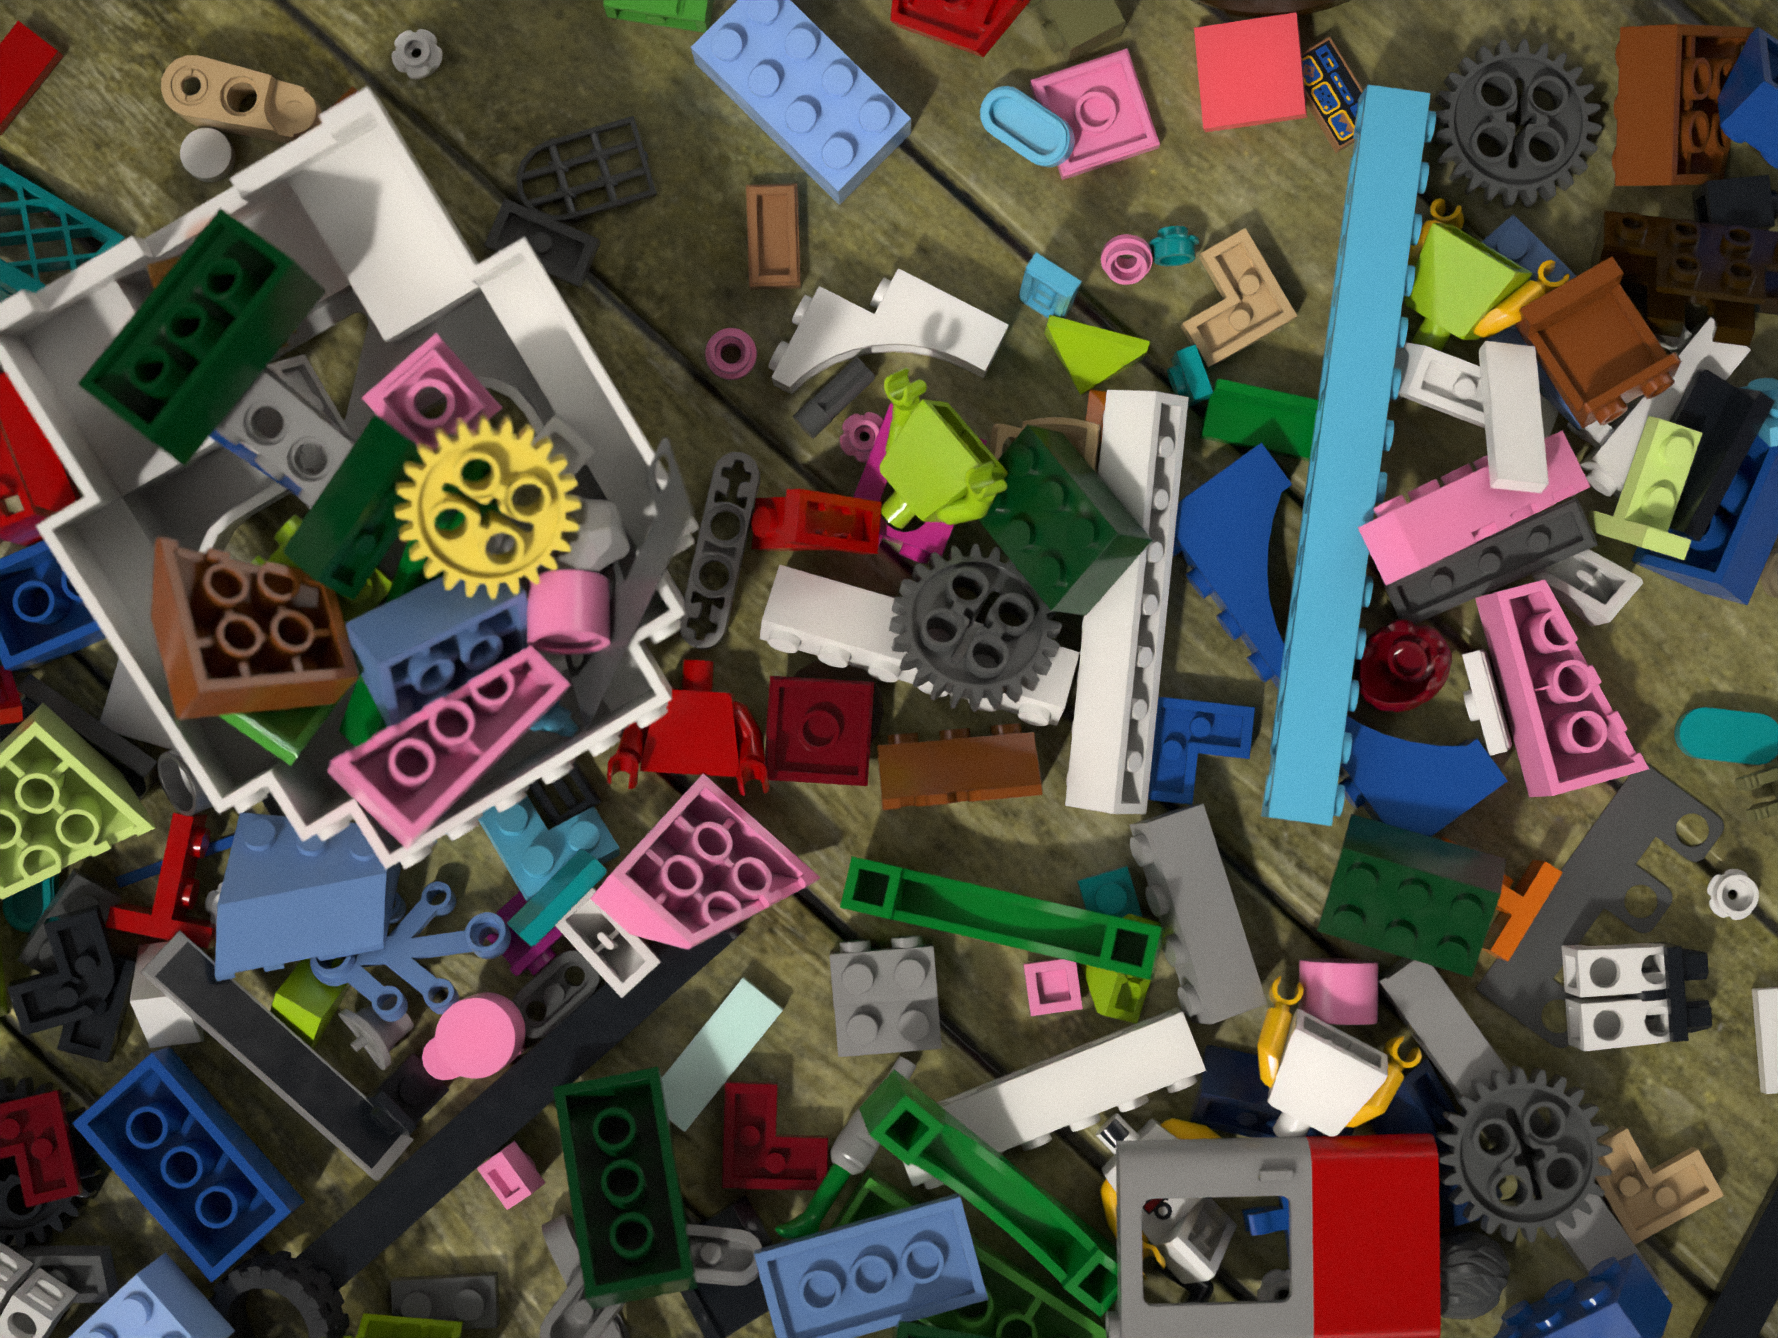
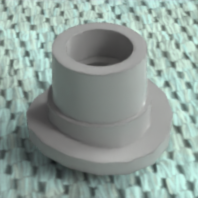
M393 997L388 998L384 1002L382 1010L392 1009L397 1001ZM372 1004L366 1009L362 1008L357 1013L344 1009L338 1014L357 1037L350 1044L352 1048L358 1052L364 1047L376 1065L382 1070L391 1064L389 1052L395 1047L394 1044L414 1028V1024L407 1013L397 1021L388 1022L383 1020L374 1011Z

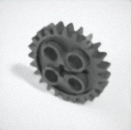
M1504 39L1495 47L1494 56L1484 45L1475 53L1476 63L1470 58L1464 57L1458 64L1461 75L1450 72L1446 77L1444 83L1451 91H1440L1435 97L1434 101L1446 109L1436 111L1435 124L1443 126L1444 129L1437 132L1431 140L1433 144L1447 145V150L1437 159L1438 163L1454 161L1457 167L1452 171L1449 179L1453 181L1465 175L1469 181L1464 193L1469 195L1478 186L1483 188L1484 204H1488L1497 194H1502L1503 206L1505 209H1509L1514 204L1517 195H1520L1524 206L1529 208L1536 202L1537 191L1548 202L1556 196L1555 185L1566 191L1574 184L1570 173L1580 176L1587 170L1588 165L1581 157H1591L1597 151L1598 147L1586 138L1594 137L1602 130L1601 125L1588 121V118L1595 115L1601 109V106L1595 103H1585L1584 100L1594 89V85L1588 84L1578 87L1575 80L1583 71L1582 67L1580 66L1566 72L1563 69L1567 58L1565 52L1560 54L1554 61L1547 59V43H1544L1535 54L1529 52L1527 39H1522L1514 52H1511L1507 41ZM1515 80H1520L1523 83V89L1518 102L1516 123L1517 125L1525 126V128L1515 137V124L1507 122V119L1516 111L1518 98ZM1492 87L1499 91L1502 96V106L1495 107L1486 103L1482 97L1481 88ZM1542 91L1548 94L1553 101V110L1545 111L1537 107L1533 101V92ZM1479 137L1491 138L1498 146V157L1491 158L1482 154L1478 148L1477 139ZM1515 137L1514 158L1516 168H1511L1508 165L1509 153L1511 152L1513 146V139ZM1537 141L1544 144L1549 151V161L1541 162L1533 158L1529 152V142Z
M973 544L969 557H963L955 545L951 547L947 562L938 553L934 552L931 554L929 561L930 570L917 563L912 573L914 581L903 579L899 592L903 597H895L891 609L898 616L892 617L889 625V631L900 634L893 640L892 651L908 652L901 660V671L913 668L918 670L913 685L918 687L928 681L932 683L933 688L930 696L932 700L937 699L944 691L950 693V707L953 709L957 707L962 697L969 698L973 712H977L982 698H988L993 709L998 710L1003 700V693L1014 703H1017L1023 693L1022 686L1034 691L1040 681L1037 674L1046 676L1051 668L1052 662L1047 657H1055L1060 644L1052 638L1058 637L1062 624L1050 620L1055 616L1056 611H1051L1042 602L1041 597L1025 577L1016 570L1017 567L1011 560L1006 564L1000 562V549L998 547L992 550L989 558L981 557L978 544ZM958 587L968 588L975 593L977 598L973 600L961 599L955 594L953 589ZM993 591L998 592L1000 597L989 610L983 627L981 626L976 631L961 661L957 664L952 663L950 658L960 647L967 628L974 624L990 593ZM1002 613L1014 614L1021 620L1022 625L1009 626L1000 619L999 615ZM932 628L943 629L950 634L952 640L947 642L936 641L929 636L927 630ZM977 654L989 655L996 661L998 666L994 668L981 667L975 662L973 656Z
M1512 1066L1510 1081H1507L1501 1072L1495 1069L1491 1070L1492 1086L1487 1088L1480 1081L1473 1079L1471 1084L1476 1096L1469 1099L1457 1093L1455 1098L1463 1108L1460 1114L1447 1111L1443 1113V1116L1454 1126L1452 1131L1436 1133L1437 1138L1449 1144V1150L1438 1153V1160L1440 1163L1451 1166L1450 1170L1439 1176V1180L1445 1185H1458L1449 1195V1200L1455 1205L1468 1202L1462 1215L1470 1222L1483 1215L1481 1229L1489 1234L1501 1223V1235L1508 1241L1514 1239L1518 1228L1521 1229L1523 1237L1530 1243L1535 1242L1537 1227H1541L1545 1234L1552 1239L1556 1238L1557 1229L1555 1222L1560 1220L1570 1228H1576L1575 1219L1572 1215L1576 1208L1589 1215L1593 1212L1585 1200L1588 1193L1596 1196H1604L1605 1194L1601 1187L1594 1183L1596 1176H1608L1612 1172L1607 1167L1598 1163L1599 1157L1613 1153V1148L1597 1142L1596 1139L1609 1130L1608 1126L1601 1122L1590 1123V1120L1599 1111L1598 1106L1592 1103L1578 1106L1585 1091L1574 1086L1564 1093L1566 1078L1555 1074L1546 1085V1072L1538 1067H1534L1529 1080H1527L1523 1068L1519 1066ZM1539 1107H1547L1550 1112L1549 1125L1543 1131L1533 1133L1529 1124L1531 1114ZM1509 1108H1512L1514 1111V1121L1519 1139L1533 1148L1532 1151L1526 1153V1161L1541 1190V1196L1538 1199L1533 1197L1531 1176L1527 1167L1514 1159L1515 1156L1521 1154V1147L1515 1132L1506 1118L1505 1113ZM1496 1123L1501 1133L1499 1142L1491 1149H1481L1478 1139L1481 1130L1489 1124ZM1557 1158H1565L1568 1167L1565 1177L1557 1183H1549L1546 1173L1548 1166ZM1506 1175H1515L1518 1183L1516 1192L1508 1199L1499 1200L1496 1195L1497 1183Z

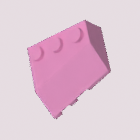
M703 773L615 868L590 899L629 934L689 950L817 882L821 877Z

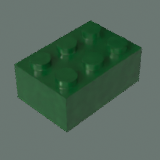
M1027 425L998 459L1009 473L1003 479L1007 484V489L996 494L986 516L978 520L1051 611L1087 615L1150 544L1152 539L1062 432Z
M1351 814L1317 931L1472 977L1501 895L1507 859Z

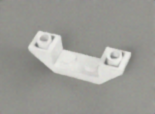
M1405 342L1403 348H1396L1394 368L1401 369V383L1397 399H1389V401L1396 403L1404 397L1485 428L1480 366L1425 345ZM1540 395L1545 439L1550 436L1559 411Z

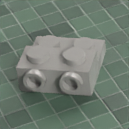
M922 935L891 938L892 947L871 949L870 940L839 942L840 951L830 952L838 1057L942 1049L933 944H923Z

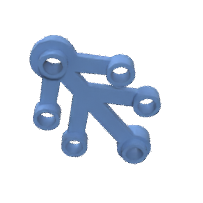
M436 881L424 888L421 900L387 936L384 949L346 956L344 962L334 969L331 968L334 959L320 961L317 957L311 958L310 965L315 977L326 985L340 986L346 983L350 984L372 1002L374 1011L385 1021L393 1022L402 1018L408 1008L407 999L398 988L394 986L384 987L364 967L386 965L420 992L425 1003L433 1012L444 1014L449 1007L459 1002L458 991L450 981L443 978L437 979L415 960L474 952L483 959H494L502 955L509 947L511 933L500 916L491 912H484L474 916L464 931L417 937L435 916H446L456 906V896L451 888L444 882ZM397 892L394 899L396 904L392 909L390 924L400 921L406 912L405 901ZM439 893H446L444 902L439 905H431L434 896ZM493 933L499 934L496 942L490 946H483L484 939L488 935ZM449 990L446 1000L441 1003H434V996L437 992ZM397 997L395 1007L390 1010H382L383 1004L388 998Z

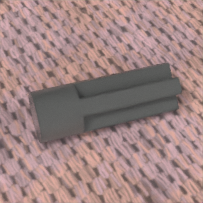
M856 357L815 397L792 416L793 419L814 439L832 422V419L875 380V375Z

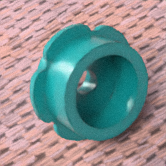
M1168 226L1159 229L1157 237L1150 240L1148 244L1154 252L1155 264L1159 266H1180L1191 263L1196 259L1195 245L1199 244V238L1195 235H1188V228L1185 226Z

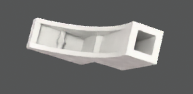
M898 268L892 281L884 277L880 282L870 303L871 306L877 308L875 314L820 286L813 298L805 295L792 319V323L798 325L790 343L783 340L779 343L768 368L774 371L771 377L773 385L790 394H793L806 381L819 372L837 363L854 357L886 352L914 353L934 357L957 365L984 379L1007 334L1009 325Z

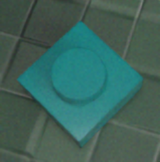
M1196 344L1176 351L1171 358L1173 367L1167 368L1169 381L1175 395L1189 397L1188 407L1207 401L1214 392Z
M1128 866L1077 880L1085 910L1120 918L1129 913L1142 916Z

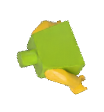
M1441 198L1435 199L1430 206L1432 221L1428 220L1423 223L1417 245H1410L1408 265L1415 266V279L1410 297L1404 296V304L1425 317L1413 337L1412 343L1442 351L1451 334L1463 340H1476L1480 337L1489 338L1521 321L1520 308L1568 282L1570 274L1564 275L1558 282L1546 280L1545 277L1554 271L1556 263L1553 260H1546L1539 267L1537 281L1529 280L1533 274L1532 272L1460 230L1464 224L1461 205L1456 207L1453 214L1443 217L1446 211L1445 200Z

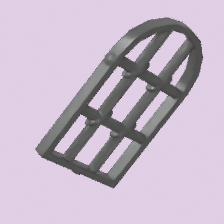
M634 116L563 137L551 138L549 141L532 148L521 160L516 175L517 191L525 207L558 222L577 221L582 217L657 196L647 163L648 154L643 149ZM631 125L635 140L602 149L598 134ZM591 137L594 149H590L589 154L561 162L557 146ZM638 148L643 167L610 176L606 160L610 159L609 156ZM549 149L552 161L548 162V166L525 172L527 165L537 154ZM594 160L598 161L602 176L597 177L599 180L571 188L568 187L564 173L569 171L568 168ZM556 172L560 188H556L557 192L527 200L524 194L523 181ZM646 175L650 190L617 199L614 186H618V182ZM605 186L609 202L575 211L572 199L577 198V194ZM564 199L568 214L549 215L538 211L535 207Z

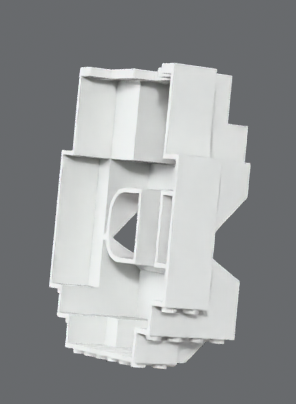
M367 87L319 115L323 122L320 126L231 177L230 181L234 185L233 187L144 239L131 236L38 292L22 290L1 302L0 363L85 496L36 525V527L218 814L231 806H234L237 812L241 813L265 799L267 794L271 792L302 842L315 834L319 836L321 841H324L349 826V821L354 818L385 869L398 862L406 869L433 852L431 847L443 835L448 834L451 841L463 836L480 824L478 819L483 816L482 812L492 806H495L498 812L510 808L527 796L525 791L530 788L529 784L541 777L545 784L557 780L574 768L572 763L576 761L575 757L589 749L592 756H596L621 740L619 737L622 733L621 729L635 721L640 728H643L668 712L666 707L668 706L667 702L672 700V687L643 639L649 636L652 643L655 644L681 628L680 619L685 615V600L667 568L587 731L584 727L565 655L537 651L571 684L561 698L559 705L571 711L570 718L579 727L573 737L561 736L557 733L541 730H529L449 809L447 814L438 819L407 850L328 773L331 760L348 750L355 749L339 732V728L356 681L291 766L219 716L178 720L176 717L151 619L155 541L160 536L179 541L178 547L204 553L209 548L225 551L234 531L254 514L291 492L211 437H208L184 467L77 385L84 374L221 208L293 259L326 290L325 294L268 364L355 313H363L368 319V327L347 415L344 420L353 438L357 441L371 418L377 416L362 397L437 333L485 388L494 389L514 401L524 412L536 434L556 415L596 450L594 455L574 476L578 485L564 494L581 496L591 500L615 502L630 545L628 554L618 560L625 582L657 515L647 482L648 470L656 453L531 244L525 238H522L479 264L381 100ZM427 387L419 393L416 403L419 412L423 415L447 400L440 389ZM266 407L258 415L257 426L265 437L274 439L282 432L284 420L278 410ZM241 440V441H240V443H241L242 445H244L245 447H247L248 449H250L251 451H253V452L256 453L257 455L259 454L255 449H253V448H252L249 444H247L244 440ZM301 451L300 461L303 468L315 474L304 453ZM658 460L655 469V486L658 491H661L667 483L668 473L660 460ZM693 515L672 557L695 543L691 533L698 530L699 527ZM400 535L397 536L377 566L392 580H394L408 540H401ZM553 549V551L551 552L553 557L556 555L558 550ZM609 567L604 576L610 581L611 600L615 591L616 575L614 569ZM518 579L520 586L526 591L527 598V581ZM387 596L376 608L385 604ZM584 654L572 655V662L576 668L581 664Z

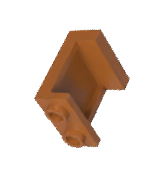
M1612 256L1520 308L1521 321L1515 325L1526 344L1535 347L1537 361L1582 429L1595 421H1598L1600 426L1614 421L1628 410L1627 403L1643 394L1647 399H1651L1663 393L1675 383L1673 377L1681 363L1676 352L1667 355L1621 287L1620 282L1624 273Z

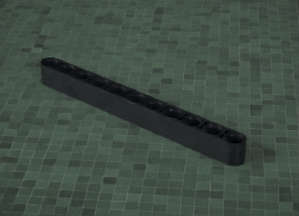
M740 922L689 950L653 941L649 946L662 962L627 995L621 998L606 983L295 1259H299L301 1256L313 1262L312 1268L318 1273L323 1270L332 1279L329 1284L334 1292L342 1288L555 1099L553 1087L570 1084L577 1080L748 927L743 922Z

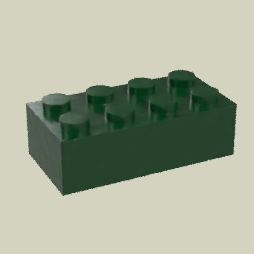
M647 1068L553 1087L585 1296L590 1307L596 1309L698 1288L663 1081L659 1068Z

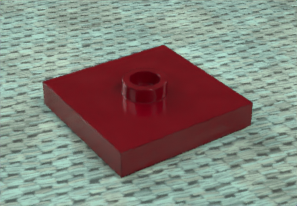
M770 676L765 746V767L769 780L868 786L874 682Z

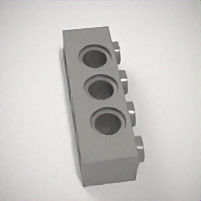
M267 366L215 429L233 444L238 445L241 440H244L259 453L254 459L255 462L271 476L281 481L286 475L299 485L302 490L298 497L310 508H312L356 442L353 437ZM266 407L277 409L284 420L282 432L274 439L265 437L257 426L258 415ZM310 442L319 444L327 453V465L319 474H312L306 471L300 461V453L303 447Z

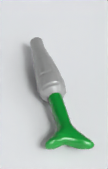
M899 1056L889 1074L895 1069L909 1080L916 1069V1065ZM859 1108L837 1136L830 1152L833 1165L806 1209L796 1218L775 1227V1231L782 1238L796 1239L817 1233L822 1220L850 1175L862 1173L873 1160L880 1143L868 1134Z

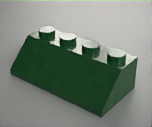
M220 208L77 385L185 467L325 294L326 290L293 259Z

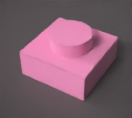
M1055 958L1023 963L1031 1016L1083 1009L1076 962Z
M515 1141L477 1168L507 1210L545 1184V1181L537 1172L531 1157L524 1153Z

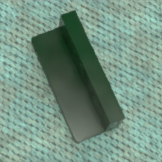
M373 416L285 546L284 554L316 582L355 600L399 535V529L408 521L396 517L395 506L410 502L409 499L397 494L396 486L397 483L414 482V479L405 472L404 464L407 461L422 465L424 460L418 452V443L404 436L382 418Z

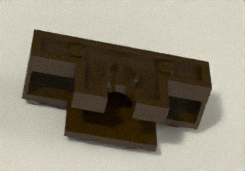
M1604 210L1591 257V268L1611 256L1614 258L1624 273L1620 285L1627 296L1643 298V319L1653 334L1680 338L1685 324L1686 306L1701 304L1709 308L1708 315L1712 316L1714 314L1715 327L1712 333V342L1750 347L1755 333L1754 312L1778 315L1777 231L1753 229L1741 225L1728 226L1696 222L1690 219L1647 216L1635 212L1622 213Z

